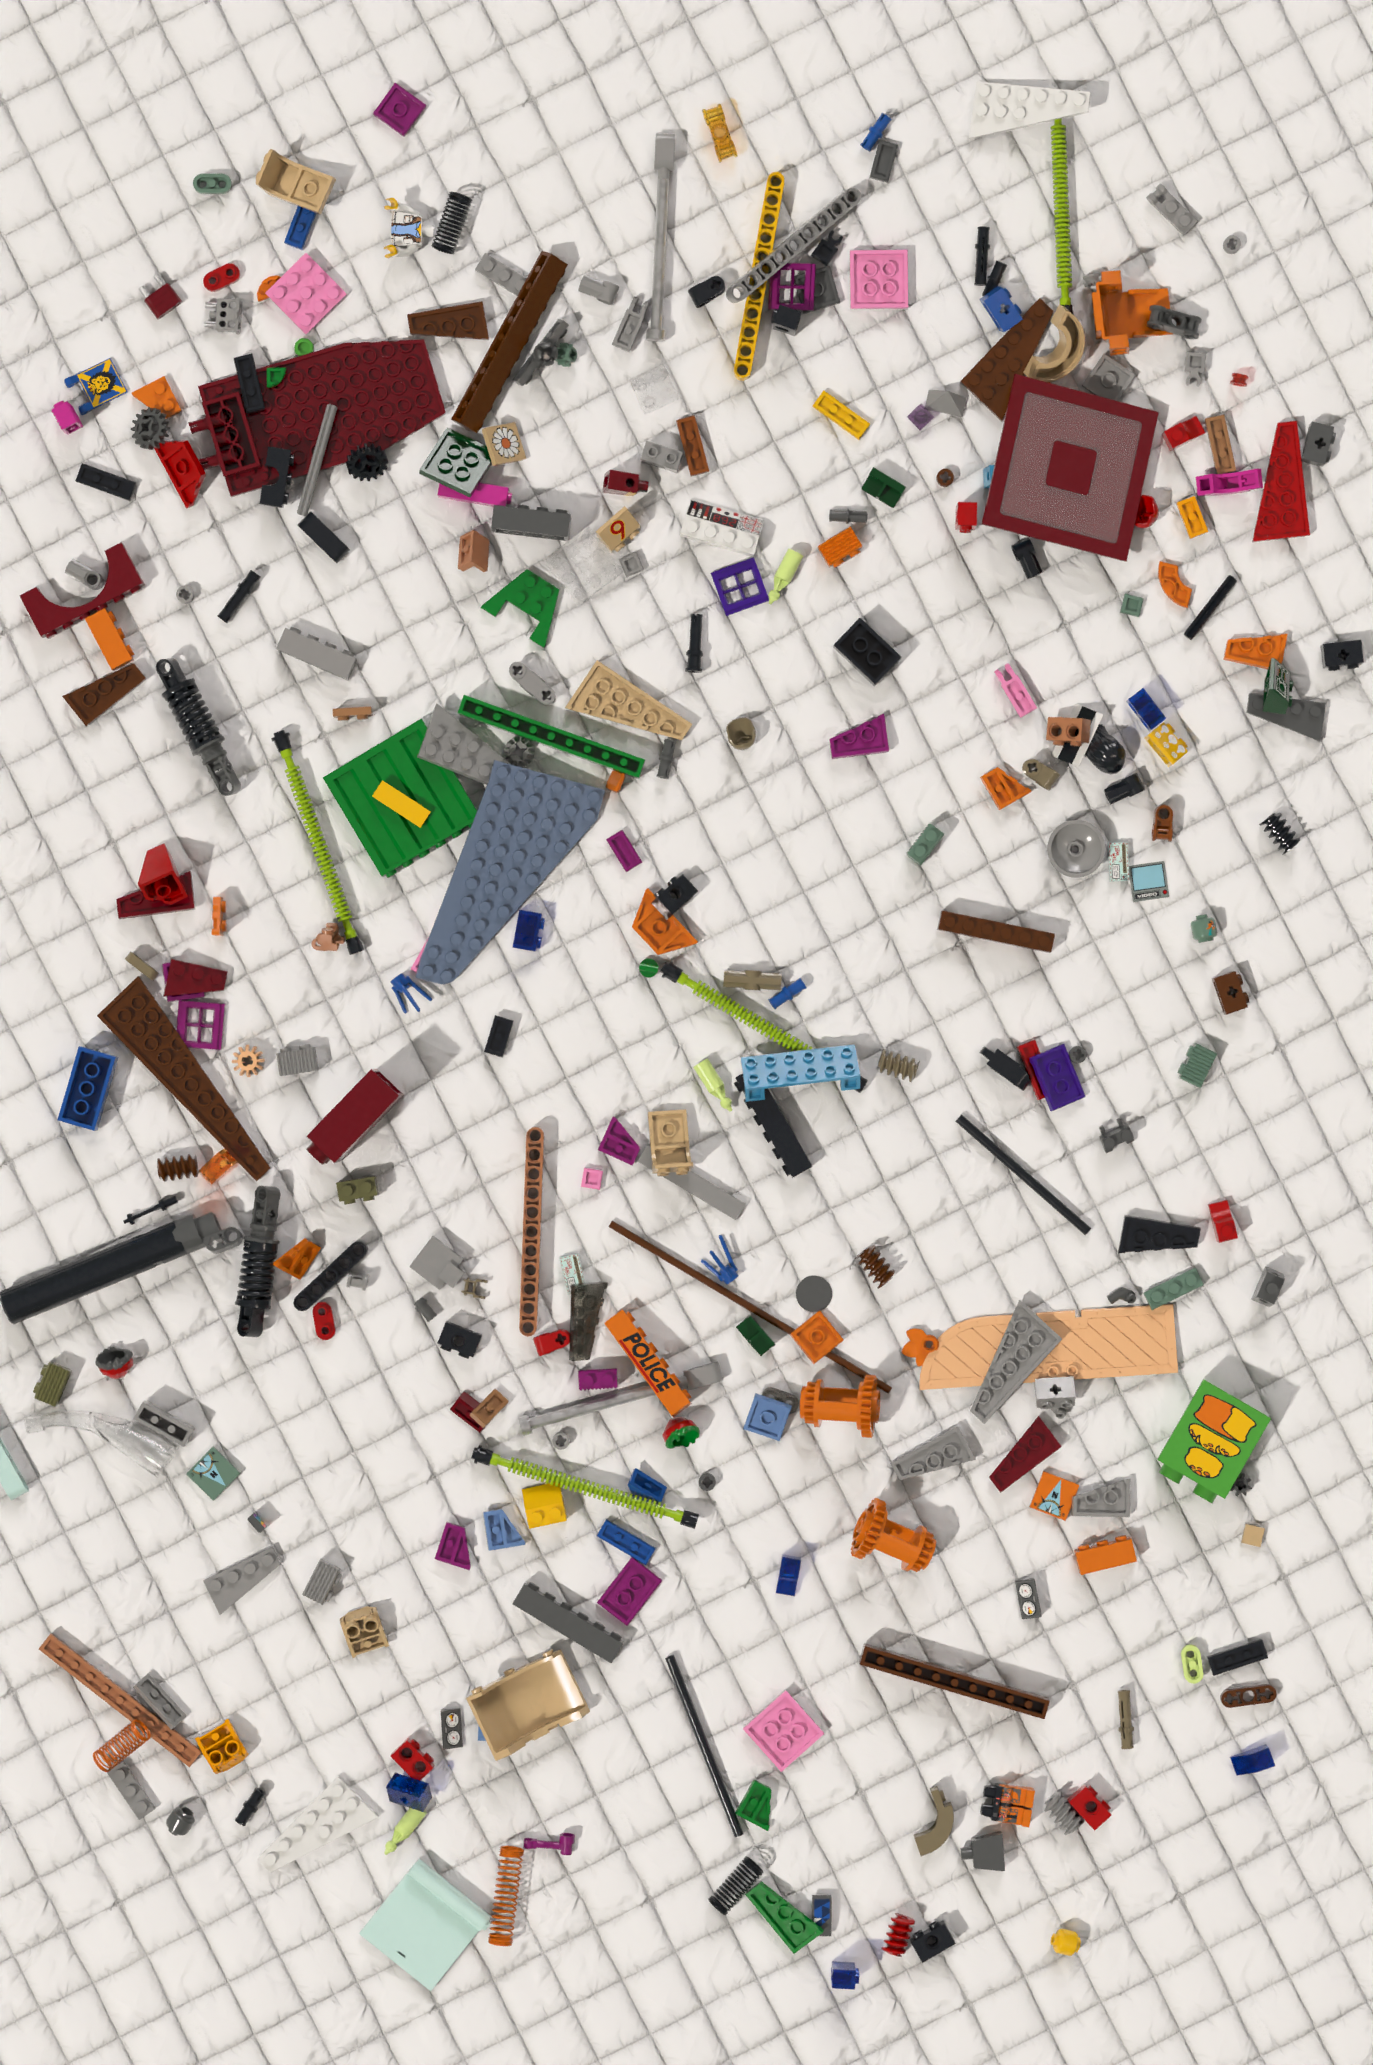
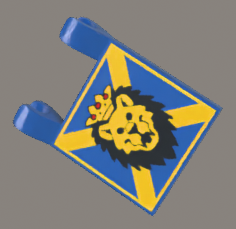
M111 358L64 380L67 388H71L80 382L89 400L88 403L78 407L81 415H85L93 409L128 393Z

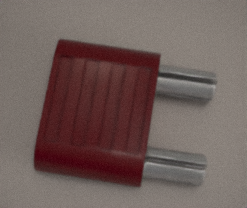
M157 274L161 280L160 282L156 276L154 277L160 285L158 290L150 294L143 285L139 288V291L145 297L144 302L155 317L161 319L179 306L182 300L171 285L165 283L160 274Z

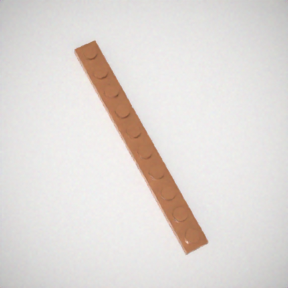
M51 1633L40 1646L39 1650L129 1721L132 1722L137 1719L143 1722L150 1732V1737L189 1768L200 1755L201 1750L175 1729L171 1730L162 1719Z

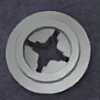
M514 737L505 745V759L512 765L524 767L534 758V746L528 739ZM516 744L520 749L527 748L522 753L523 760L518 755L511 756L516 751Z

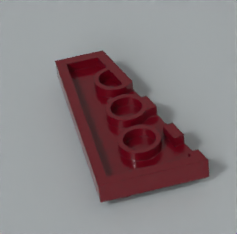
M191 871L180 876L188 895L187 898L170 905L163 903L161 900H146L142 891L139 890L116 899L118 918L126 919L195 910Z
M1038 1416L989 1478L1001 1493L1062 1446Z

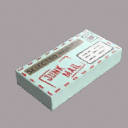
M1128 842L1108 843L1110 882L1129 881Z
M578 1253L560 1257L568 1295L587 1291Z

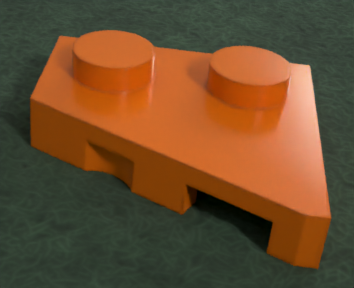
M998 767L980 777L998 810L1032 792L1031 789L1024 787L1017 782L1018 780L1008 776Z
M213 897L212 920L214 929H212V935L223 936V932L227 930L226 920H223V913H226V901H223V897Z

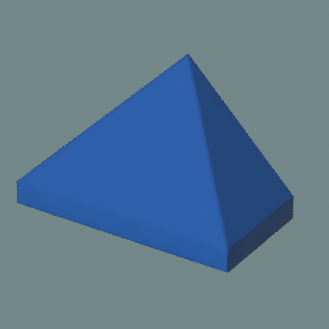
M637 1468L633 1470L628 1482L633 1498L635 1495H638V1500L641 1496V1501L647 1498L646 1502L651 1499V1503L657 1501L656 1504L662 1501L667 1489L665 1485Z

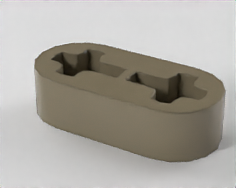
M130 951L125 958L127 962L152 981L159 975L154 968Z

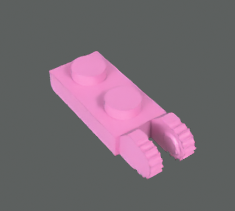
M1009 663L1004 665L1005 670L1012 679L1006 682L998 669L994 673L1002 684L1001 687L1017 714L1022 718L1037 709L1018 675L1016 676Z

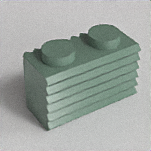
M928 824L925 827V830L922 831L923 833L920 834L918 839L915 840L916 842L909 849V852L906 853L909 858L920 866L944 836V833L932 824Z
M1195 1043L1194 1046L1190 1045L1186 1053L1188 1059L1186 1063H1181L1177 1073L1180 1074L1179 1079L1201 1088L1217 1053Z

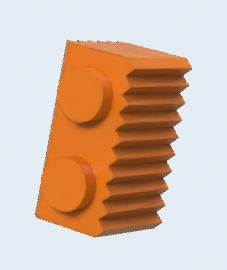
M850 526L817 548L828 567L834 566L836 568L844 563V558L848 556L853 558L861 553L859 549L862 548V544Z

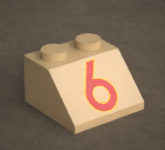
M624 506L596 531V535L611 553L614 551L619 552L625 546L624 542L630 538L632 540L640 533L639 529L641 527Z

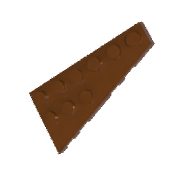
M1041 298L1022 316L1023 320L1011 327L960 381L1001 422L1007 410L1014 374L1024 375L1023 372L1033 356L1053 313V310Z

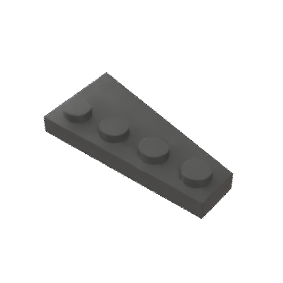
M1249 693L1246 713L1320 742L1326 703L1292 699V705L1287 708L1286 714L1263 712V695Z

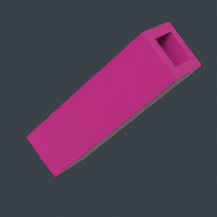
M440 483L437 494L439 498L492 507L494 505H511L512 493H509L508 487L479 483L471 498Z

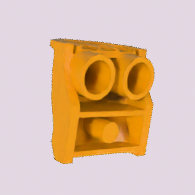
M226 1719L223 1724L207 1734L195 1738L201 1752L215 1774L229 1770L249 1755L229 1719Z

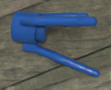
M403 973L390 981L393 985L392 990L396 994L405 1014L407 1010L400 995L403 992L417 1012H420V1008L407 990L410 987L409 984L429 1001H432V998L415 984L409 976L405 977Z
M719 1235L730 1266H724L713 1251H710V1254L721 1268L719 1272L704 1259L701 1260V1263L714 1273L721 1282L724 1281L727 1285L739 1276L736 1273L738 1268L732 1260L723 1236Z

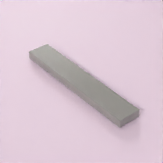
M647 1145L638 1162L652 1170L650 1146ZM689 1171L686 1175H676V1172H670L668 1176H663L734 1220L738 1218L745 1206L744 1202L692 1171Z

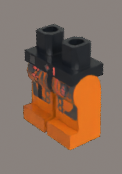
M995 1783L994 1786H984L983 1797L992 1798V1804L982 1803L980 1814L990 1817L992 1821L1029 1827L1035 1790L1031 1787Z

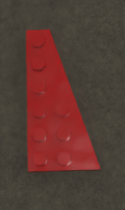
M1297 421L1277 423L1252 542L1310 536Z

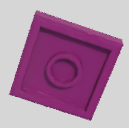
M394 83L373 112V115L405 137L426 108V104L397 83Z

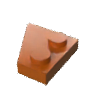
M164 376L132 392L133 397L137 398L147 407L156 408L165 413V419L182 412Z
M304 1238L277 1259L273 1265L301 1280L321 1247Z

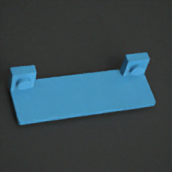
M854 1044L741 1057L746 1102L765 1100V1089L837 1080H840L841 1091L860 1089V1071Z

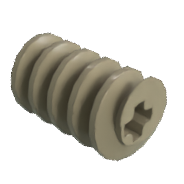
M883 1049L877 1067H880V1073L887 1069V1075L894 1071L895 1078L902 1074V1080L909 1076V1082H912L915 1078L919 1062L915 1064V1058L908 1062V1056H904L901 1060L899 1053L893 1058L892 1051L886 1055V1049Z

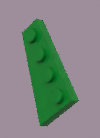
M762 1881L745 1894L793 1954L824 1931V1929Z

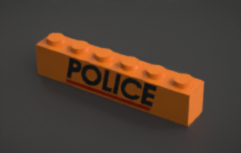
M622 1309L604 1324L671 1416L675 1417L692 1404L689 1400L692 1397L686 1389L682 1390L679 1387L680 1380L674 1373L670 1374L667 1368L669 1365L664 1358L659 1359L655 1353L658 1350L652 1342L648 1344L644 1339L647 1335L642 1328H636L633 1324L635 1319L629 1311L625 1313Z

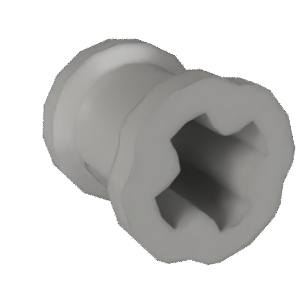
M350 1270L346 1287L350 1288V1286L366 1291L369 1274H357Z

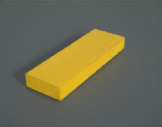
M824 390L812 406L858 440L870 425L869 422Z
M383 780L372 795V797L420 828L431 813V811Z

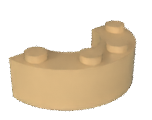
M1060 304L1051 319V322L1059 331L1058 345L1053 352L1046 356L1031 357L1023 372L1029 378L1044 382L1061 379L1077 366L1083 355L1085 335L1082 325L1068 309Z

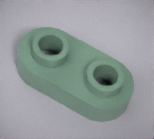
M199 174L194 178L193 186L200 194H226L231 190L232 182L226 174ZM206 182L207 185L206 187L201 188L200 183ZM220 182H225L226 186L221 188L219 184Z

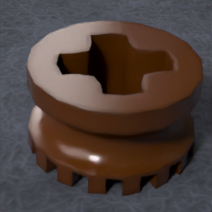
M949 469L940 470L936 476V481L943 487L951 485L954 479V475ZM944 473H948L947 475L950 477V480H947L946 483H943V479L940 478Z

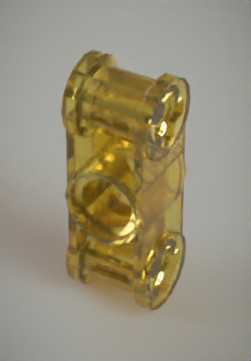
M717 104V107L708 110L702 109L719 163L723 159L732 156L738 157L721 104ZM717 129H723L725 135L719 138L715 136L714 132Z

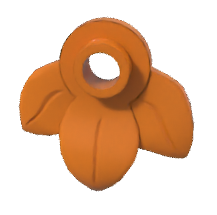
M909 1329L906 1331V1334L910 1341L904 1345L901 1352L907 1357H916L917 1366H923L929 1352L938 1350L939 1341L933 1335H926L921 1329ZM927 1341L933 1342L932 1348L926 1347Z

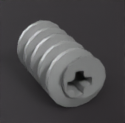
M1058 1791L1044 1803L1047 1805L1044 1811H1052L1049 1817L1056 1816L1057 1818L1054 1823L1062 1822L1059 1828L1063 1829L1066 1827L1067 1830L1064 1834L1067 1835L1077 1830L1085 1820L1080 1821L1081 1815H1075L1076 1810L1070 1809V1803L1065 1804L1066 1798H1060L1061 1793Z

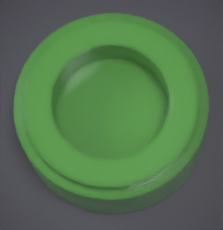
M302 338L295 343L294 349L298 356L314 352V346L309 339Z

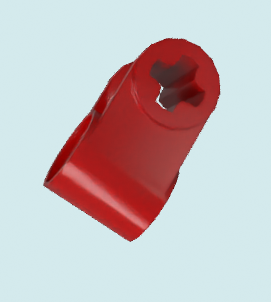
M560 1329L534 1337L533 1341L538 1356L567 1346L571 1341L570 1332ZM560 1334L566 1336L564 1343L557 1339Z

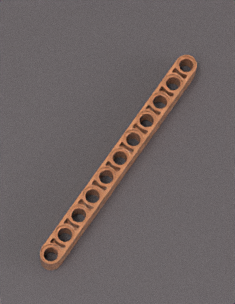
M539 1127L530 1128L526 1135L519 1329L521 1334L527 1337L532 1336L536 1332L538 1322L544 1132ZM533 1130H538L541 1134L538 1141H533L530 1138V1133ZM532 1149L540 1152L538 1160L530 1158L529 1153ZM535 1168L539 1171L537 1179L529 1177L530 1169ZM530 1188L538 1190L539 1195L537 1198L529 1197L528 1190ZM530 1207H535L538 1210V1215L534 1218L527 1214V1210ZM529 1226H534L537 1229L536 1236L530 1237L527 1234ZM533 1245L536 1248L537 1252L534 1256H529L526 1253L527 1246ZM527 1265L535 1266V1274L528 1275L525 1272ZM525 1285H534L535 1292L527 1294L524 1290ZM526 1303L533 1304L534 1312L526 1313L524 1305ZM526 1322L532 1323L534 1326L533 1331L525 1332L523 1324Z

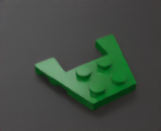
M526 569L485 602L481 608L496 617L506 601L513 604L539 621L529 639L545 648L560 590Z

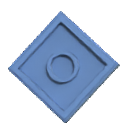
M755 1393L743 1429L780 1441L792 1405Z

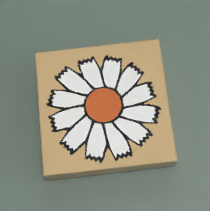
M515 422L482 429L493 466L526 459Z

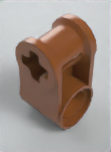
M1160 805L1154 811L1152 841L1156 839L1172 841L1173 811L1167 805ZM1162 808L1168 811L1166 819L1159 817L1158 813Z

